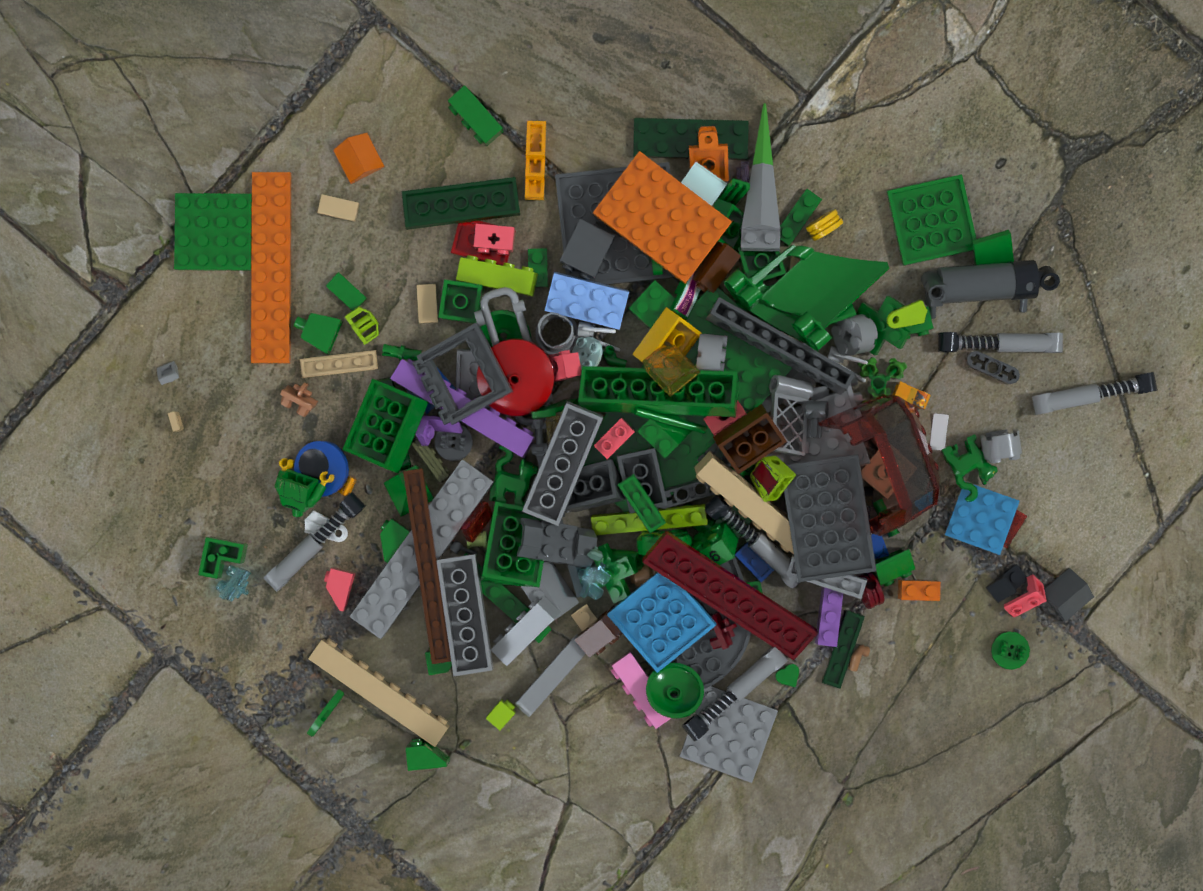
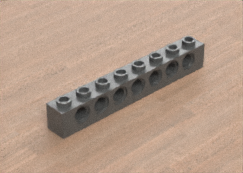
M720 297L714 302L706 317L707 321L840 395L848 389L855 375L849 369Z

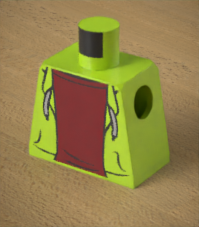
M777 456L762 458L754 464L756 467L750 474V478L764 502L777 500L796 476Z

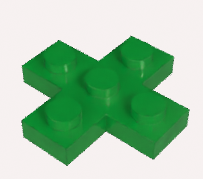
M886 296L879 311L864 302L856 315H866L865 317L871 318L876 325L878 336L874 341L875 347L869 351L873 355H878L885 341L898 349H902L911 334L904 327L894 329L888 326V315L892 311L905 306L891 296Z
M606 543L598 547V550L603 554V558L599 561L594 560L597 568L583 575L591 592L606 586L612 602L616 603L631 594L624 578L637 573L638 570L631 554L615 560L609 544Z

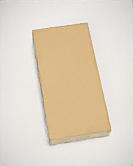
M322 194L317 213L356 222L360 203Z
M436 284L417 285L419 324L438 323Z

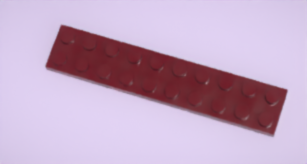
M667 530L642 558L644 564L772 647H776L792 660H795L818 634L816 628Z

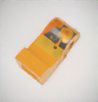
M899 381L896 383L891 398L925 410L931 395Z

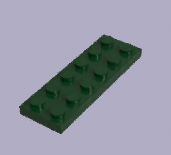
M634 118L633 157L640 151L648 158L689 159V146L698 145L699 128L702 126H715L718 144H728V160H748L749 121Z
M516 177L402 191L406 230L520 216Z

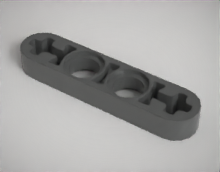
M698 479L665 488L666 497H670V492H673L675 501H672V498H667L668 505L659 508L673 507L715 495V493L709 490L706 482L704 483L706 486L705 491L697 493L695 487L703 483ZM685 489L687 496L682 499L678 498V490Z

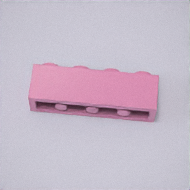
M631 651L611 664L613 667L611 670L612 674L616 679L620 678L624 683L622 688L627 695L632 694L635 699L633 701L638 711L643 710L646 714L644 719L650 727L654 726L657 729L671 719L657 713L649 704L646 696V684L649 677Z

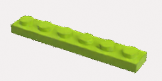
M706 504L658 509L666 523L656 530L707 525ZM619 512L591 516L592 529L596 535L648 531L636 512Z

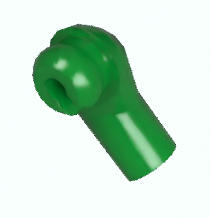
M611 345L606 346L603 356L607 364L625 368L627 360L617 358L614 347Z

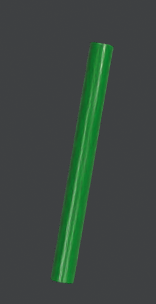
M636 407L634 410V415L705 434L707 430L706 426Z

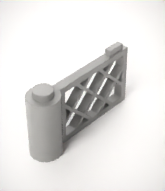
M774 375L769 384V390L772 393L771 419L776 426L779 417L786 426L781 430L778 426L777 428L787 441L782 447L774 450V452L804 457L809 450V442L806 441V403L813 396L814 388L812 383L808 381ZM778 399L783 400L787 406L782 411L778 406ZM795 403L802 404V412L800 414L793 407ZM788 409L795 417L790 422L784 415ZM796 420L801 426L798 433L792 426ZM787 428L794 436L789 441L782 433ZM795 439L800 445L799 451L794 450L790 444Z

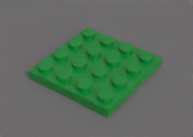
M962 174L886 192L903 266L973 251L972 240L977 238Z
M175 193L174 270L251 271L252 194Z

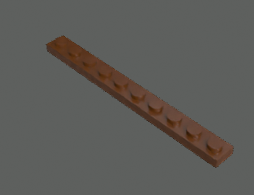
M423 468L403 471L432 664L450 662L451 655Z

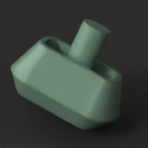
M596 546L587 554L589 558L596 561L603 558L602 552Z

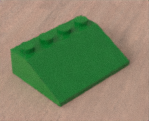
M372 379L342 450L387 470L399 473L428 402Z
M495 501L480 581L539 588L544 561L517 557V552L522 541L523 527L520 522L521 518L539 521L542 519L522 512L523 506Z

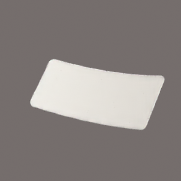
M936 413L933 415L930 439L931 450L941 451L945 448L949 415Z

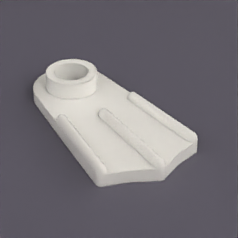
M313 510L304 520V532L315 534L317 529L319 530L322 527L321 525H324L326 520L329 521L330 518ZM340 525V528L336 529L335 533H332L330 538L327 539L342 542L347 538L348 530L345 526ZM337 530L342 531L341 537L336 536L335 533Z

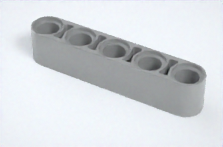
M577 634L514 704L528 717L534 713L586 654L575 641L578 636Z

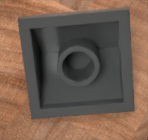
M1071 568L1065 570L1044 588L1046 600L1064 622L1094 598L1088 584Z

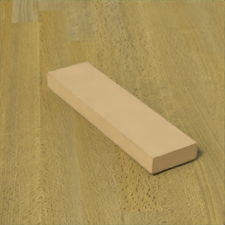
M377 350L300 359L302 378L379 369Z

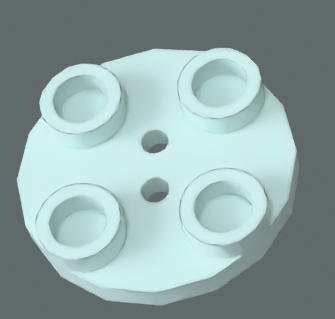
M579 337L576 340L572 353L578 352L582 370V366L597 367L604 350H602V345L596 338Z

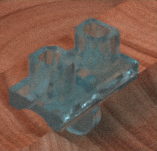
M600 563L598 567L591 568L587 566L586 569L579 570L578 577L581 579L580 583L584 585L579 596L582 598L590 596L595 600L602 597L604 590L597 585L600 583L604 586L611 577L604 570L605 564Z
M230 565L226 574L231 579L228 583L221 580L217 584L216 589L220 593L219 597L232 602L235 597L239 599L241 594H249V591L246 589L249 582L246 580L251 573L246 569Z

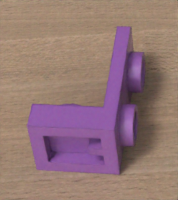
M423 416L416 431V436L421 446H428L434 437V431L462 433L463 428L460 422L451 425V423L444 425L440 417Z

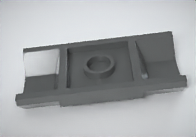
M521 518L520 522L523 532L517 557L584 568L591 567L594 560L589 558L587 554L597 546V536L594 530L560 523L557 526L543 520Z

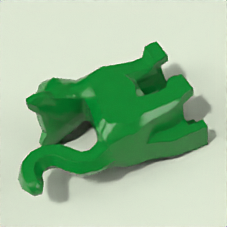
M975 434L967 437V440L964 441L967 450L966 454L961 456L958 454L957 444L941 450L945 462L951 467L952 473L955 476L956 484L961 489L970 491V495L965 498L967 502H972L977 498L978 490L972 483L964 482L963 477L966 474L978 469L979 478L982 484L986 485L989 479L993 478L998 472L996 466L989 464L984 459L983 452L975 444L977 439Z
M500 445L499 448L505 451L506 455L496 462L494 484L490 490L489 501L506 503L505 493L509 491L515 493V505L524 506V496L529 489L530 478L538 472V467L532 462L526 461V458H522L519 465V475L505 471L503 465L512 460L514 453Z

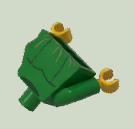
M283 458L279 461L282 470H279L275 489L279 494L282 506L291 508L294 517H302L304 512L314 507L321 499L326 490L325 485L333 482L335 477L331 474L328 480H326L328 472H322L320 474L321 482L318 483V479L289 470L294 467L295 462L292 459Z

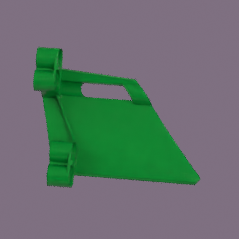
M791 245L749 279L737 269L724 281V285L738 306L750 311L781 332L802 341L815 351H819L832 339L825 328L890 268L888 262L834 256L816 252L810 247ZM794 256L801 259L774 285L767 286L763 284L764 277L786 257Z

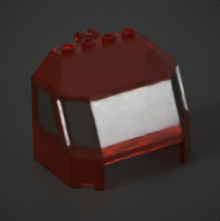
M882 394L818 422L821 427L839 429L843 434L848 433L851 437L850 444L852 446L873 437L875 438L886 468L884 469L885 474L889 476L899 503L879 512V516L869 520L870 532L878 536L906 525L937 505L939 496V467L933 460L932 448L926 441V431L920 424L919 412L914 405L894 395Z

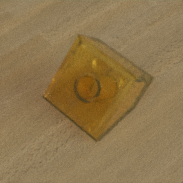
M675 345L658 348L643 360L645 371L670 397L700 373L698 368Z

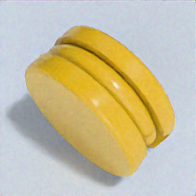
M833 209L807 225L806 230L810 232L812 240L816 241L841 226L843 220L838 215L837 210Z

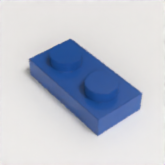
M746 542L735 553V556L762 582L774 569L748 547L749 542Z

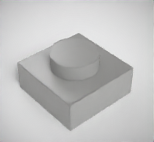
M174 361L156 368L161 385L173 382L179 378L178 367Z

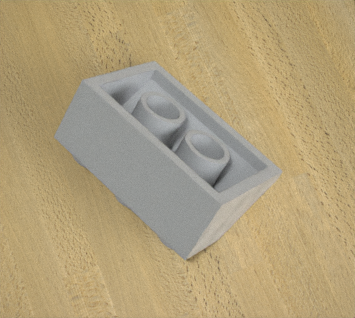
M544 561L539 588L521 586L531 603L535 599L539 601L545 596L560 611L554 620L579 603L552 562Z

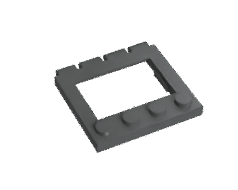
M478 323L467 327L417 355L418 360L413 362L418 375L426 374L420 378L426 391L434 390V393L430 394L429 397L435 408L443 407V410L438 412L444 425L448 423L454 425L513 392ZM466 341L492 392L480 396L465 404L463 408L458 409L433 359L449 352Z

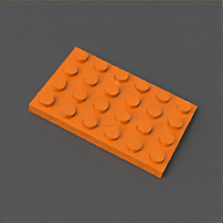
M640 151L592 213L684 284L690 279L732 223L730 219Z

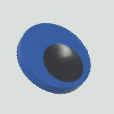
M315 441L305 445L299 451L295 459L294 471L318 479V483L321 482L320 474L322 472H328L326 480L333 474L335 477L333 482L325 485L326 490L322 495L324 497L338 492L344 486L349 474V465L344 452L337 445L329 441Z

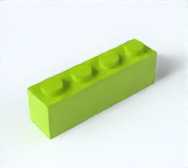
M467 255V258L460 257L456 276L457 281L479 284L493 289L507 287L518 294L534 296L538 274L533 272V268L522 266L521 270L514 268L515 265L510 263H504L501 266L496 265L497 261L485 259V262H481L475 256Z

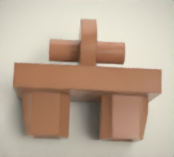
M303 383L302 386L295 384L294 387L287 385L280 393L282 395L280 404L290 408L295 402L299 405L296 412L303 417L316 407L318 401L311 397L312 392L307 390V383Z

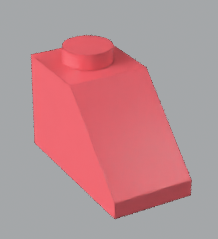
M333 567L330 571L326 572L324 582H327L326 588L339 611H345L355 573Z

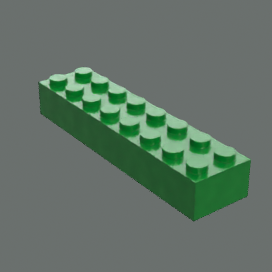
M582 366L578 403L581 407L596 412L634 413L637 407L659 414L736 417L739 386L738 373L735 371Z

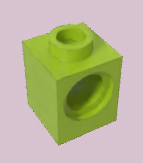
M501 699L486 716V719L501 731L515 715V706L509 700L504 701Z

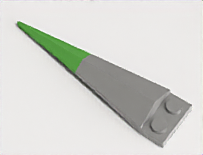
M765 103L762 108L749 182L750 190L747 194L741 228V251H780V222Z

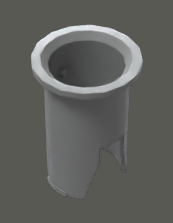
M554 312L544 314L535 330L536 341L539 347L550 355L565 350L571 351L576 345V340L579 338L576 322L571 317ZM561 319L570 325L571 334L564 343L553 347L543 340L542 330L548 321Z

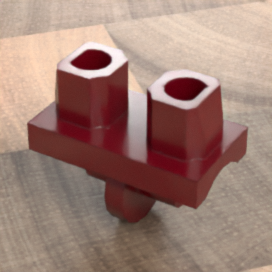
M717 612L711 616L717 624L710 630H714L716 633V637L710 639V644L713 649L722 648L724 650L733 644L731 637L735 636L733 629L737 625L736 623L730 624L728 618L722 619L720 612Z

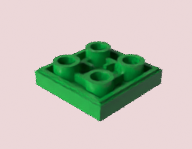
M1009 229L972 240L975 265L1014 261L1012 238Z

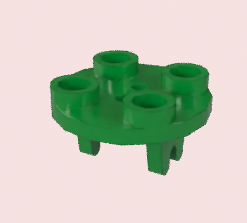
M1002 632L998 634L992 643V659L1004 669L1014 670L1020 668L1029 658L1030 647L1028 641L1017 632Z

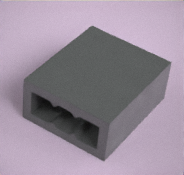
M580 219L560 258V263L563 264L562 267L571 272L573 269L580 272L579 276L590 280V278L595 279L615 236Z

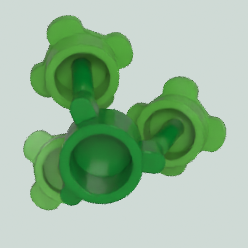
M874 357L866 360L867 364L858 363L861 369L860 376L871 379V386L868 387L867 391L873 395L876 402H881L883 397L890 395L891 390L886 388V384L891 377L899 380L904 377L903 372L907 369L905 362L901 363L896 358H891L889 360L890 364L886 369V376L878 373L879 370L876 367L877 360Z

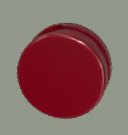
M868 572L858 575V577L868 579L861 599L865 607L872 609L877 605L883 604L885 601L884 594L874 574Z

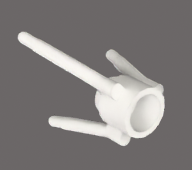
M580 321L578 326V336L583 338L594 336V332L616 333L615 329L597 328L595 325H592L595 323ZM600 341L601 345L604 347L610 345L608 343ZM613 346L615 351H620V348Z
M831 346L828 358L838 364L839 362L843 363L844 359L862 364L868 363L866 360L841 355L838 353L837 347ZM855 373L857 379L866 382V379Z

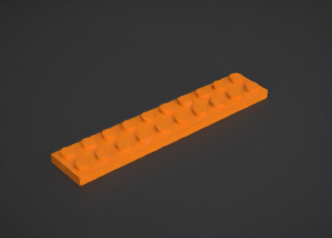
M252 172L251 363L290 364L291 172Z

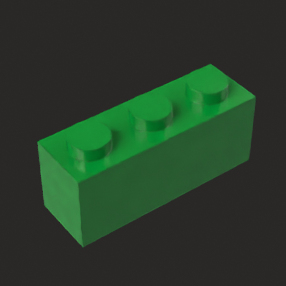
M465 85L448 99L450 105L448 109L455 116L459 115L463 119L461 123L467 130L472 129L475 133L473 137L480 145L484 143L488 146L504 132L502 126Z

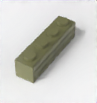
M419 440L412 443V446L439 483L450 476L449 469L447 467L444 468L442 465L443 461L440 457H436V452L433 448L421 446Z

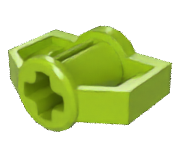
M358 306L345 315L346 320L364 345L379 336V323L371 311ZM362 311L368 313L356 322H353L352 318ZM376 324V330L366 337L362 335L363 332Z

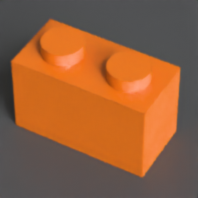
M898 579V599L940 601L941 582L937 580Z

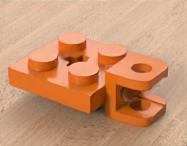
M702 126L698 130V145L689 146L690 169L697 162L724 182L729 183L728 144H718L715 126ZM707 160H711V162H714V165H711V168H707V165L703 164L707 162Z

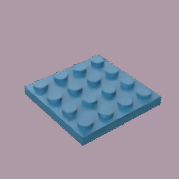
M658 572L607 613V616L657 673L717 624L692 594Z

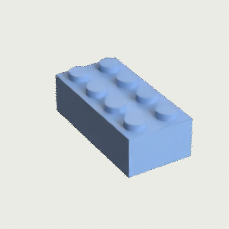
M554 272L545 311L620 330L629 291Z

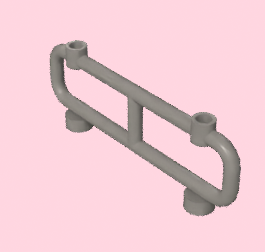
M507 287L485 293L480 302L481 310L475 311L474 314L479 326H487L492 346L498 343L499 339L488 302L490 299L502 295H508L511 299L522 338L532 342L523 315V311H526L523 299L519 300L516 292ZM552 393L543 406L551 405L550 402L554 401ZM515 416L516 420L525 426L533 424V420L545 421L548 419V417L533 419L532 417Z

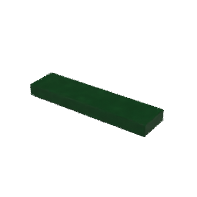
M849 610L845 611L839 629L837 647L832 649L822 683L841 689L865 616Z

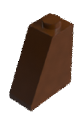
M717 241L695 271L692 279L697 283L696 287L704 293L706 291L714 293L741 255L728 244Z

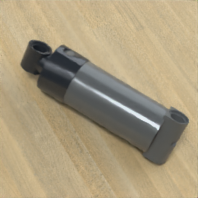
M1024 260L1010 261L1008 263L939 267L937 270L923 273L921 283L926 290L925 305L929 306L931 319H935L936 307L943 306L946 303L1020 300L1019 311L1025 313L1027 312L1028 299L1038 296L1039 287L1047 291L1054 290L1058 287L1060 278L1052 267L1043 266L1038 269L1036 261ZM1051 276L1049 280L1044 281L1046 277Z

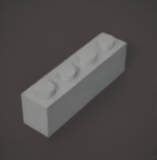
M545 596L539 601L535 599L528 606L530 610L528 612L524 610L516 618L518 622L516 624L512 622L505 629L507 633L504 636L500 634L493 641L495 645L491 651L506 666L559 615L560 611Z

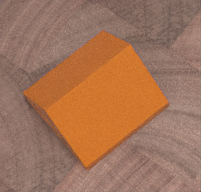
M368 133L348 137L333 150L350 184L385 167Z

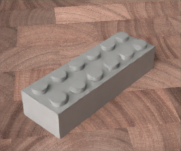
M566 401L522 512L559 526L602 422L603 415Z
M477 554L436 560L453 676L492 671L494 668Z

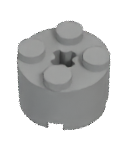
M863 314L855 315L838 321L831 328L839 354L851 356L869 352L875 347L874 341L877 339L878 332L871 318H867Z
M700 334L696 370L724 371L725 363L721 362H725L726 349L723 347L727 346L728 336Z
M1012 429L1013 433H1008L1007 430L988 432L986 436L980 435L984 459L990 461V463H999L1003 458H1009V460L1020 459L1022 448L1019 430Z

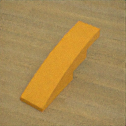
M527 121L525 200H544L546 121Z

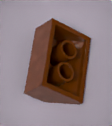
M762 404L713 436L716 444L737 474H740L787 442Z

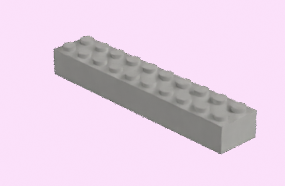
M463 459L429 505L437 560L441 558L494 484L492 479ZM412 530L350 615V618L380 639L386 635L420 587Z

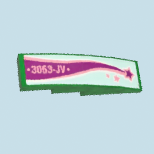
M695 272L686 284L680 281L674 292L677 296L670 307L671 311L684 320L688 319L701 291L696 287L697 283L692 279Z

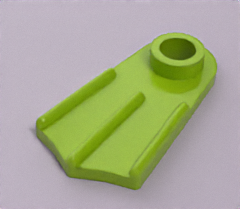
M923 300L915 301L892 311L887 317V324L894 329L922 324L925 322L928 310Z

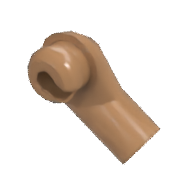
M859 645L851 657L849 670L858 671L861 657L869 656L870 648L868 646Z

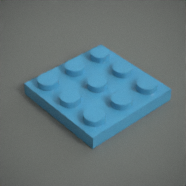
M974 485L977 487L978 496L974 501L967 502L965 498L970 495V491L961 489L945 536L1000 555L1020 501Z

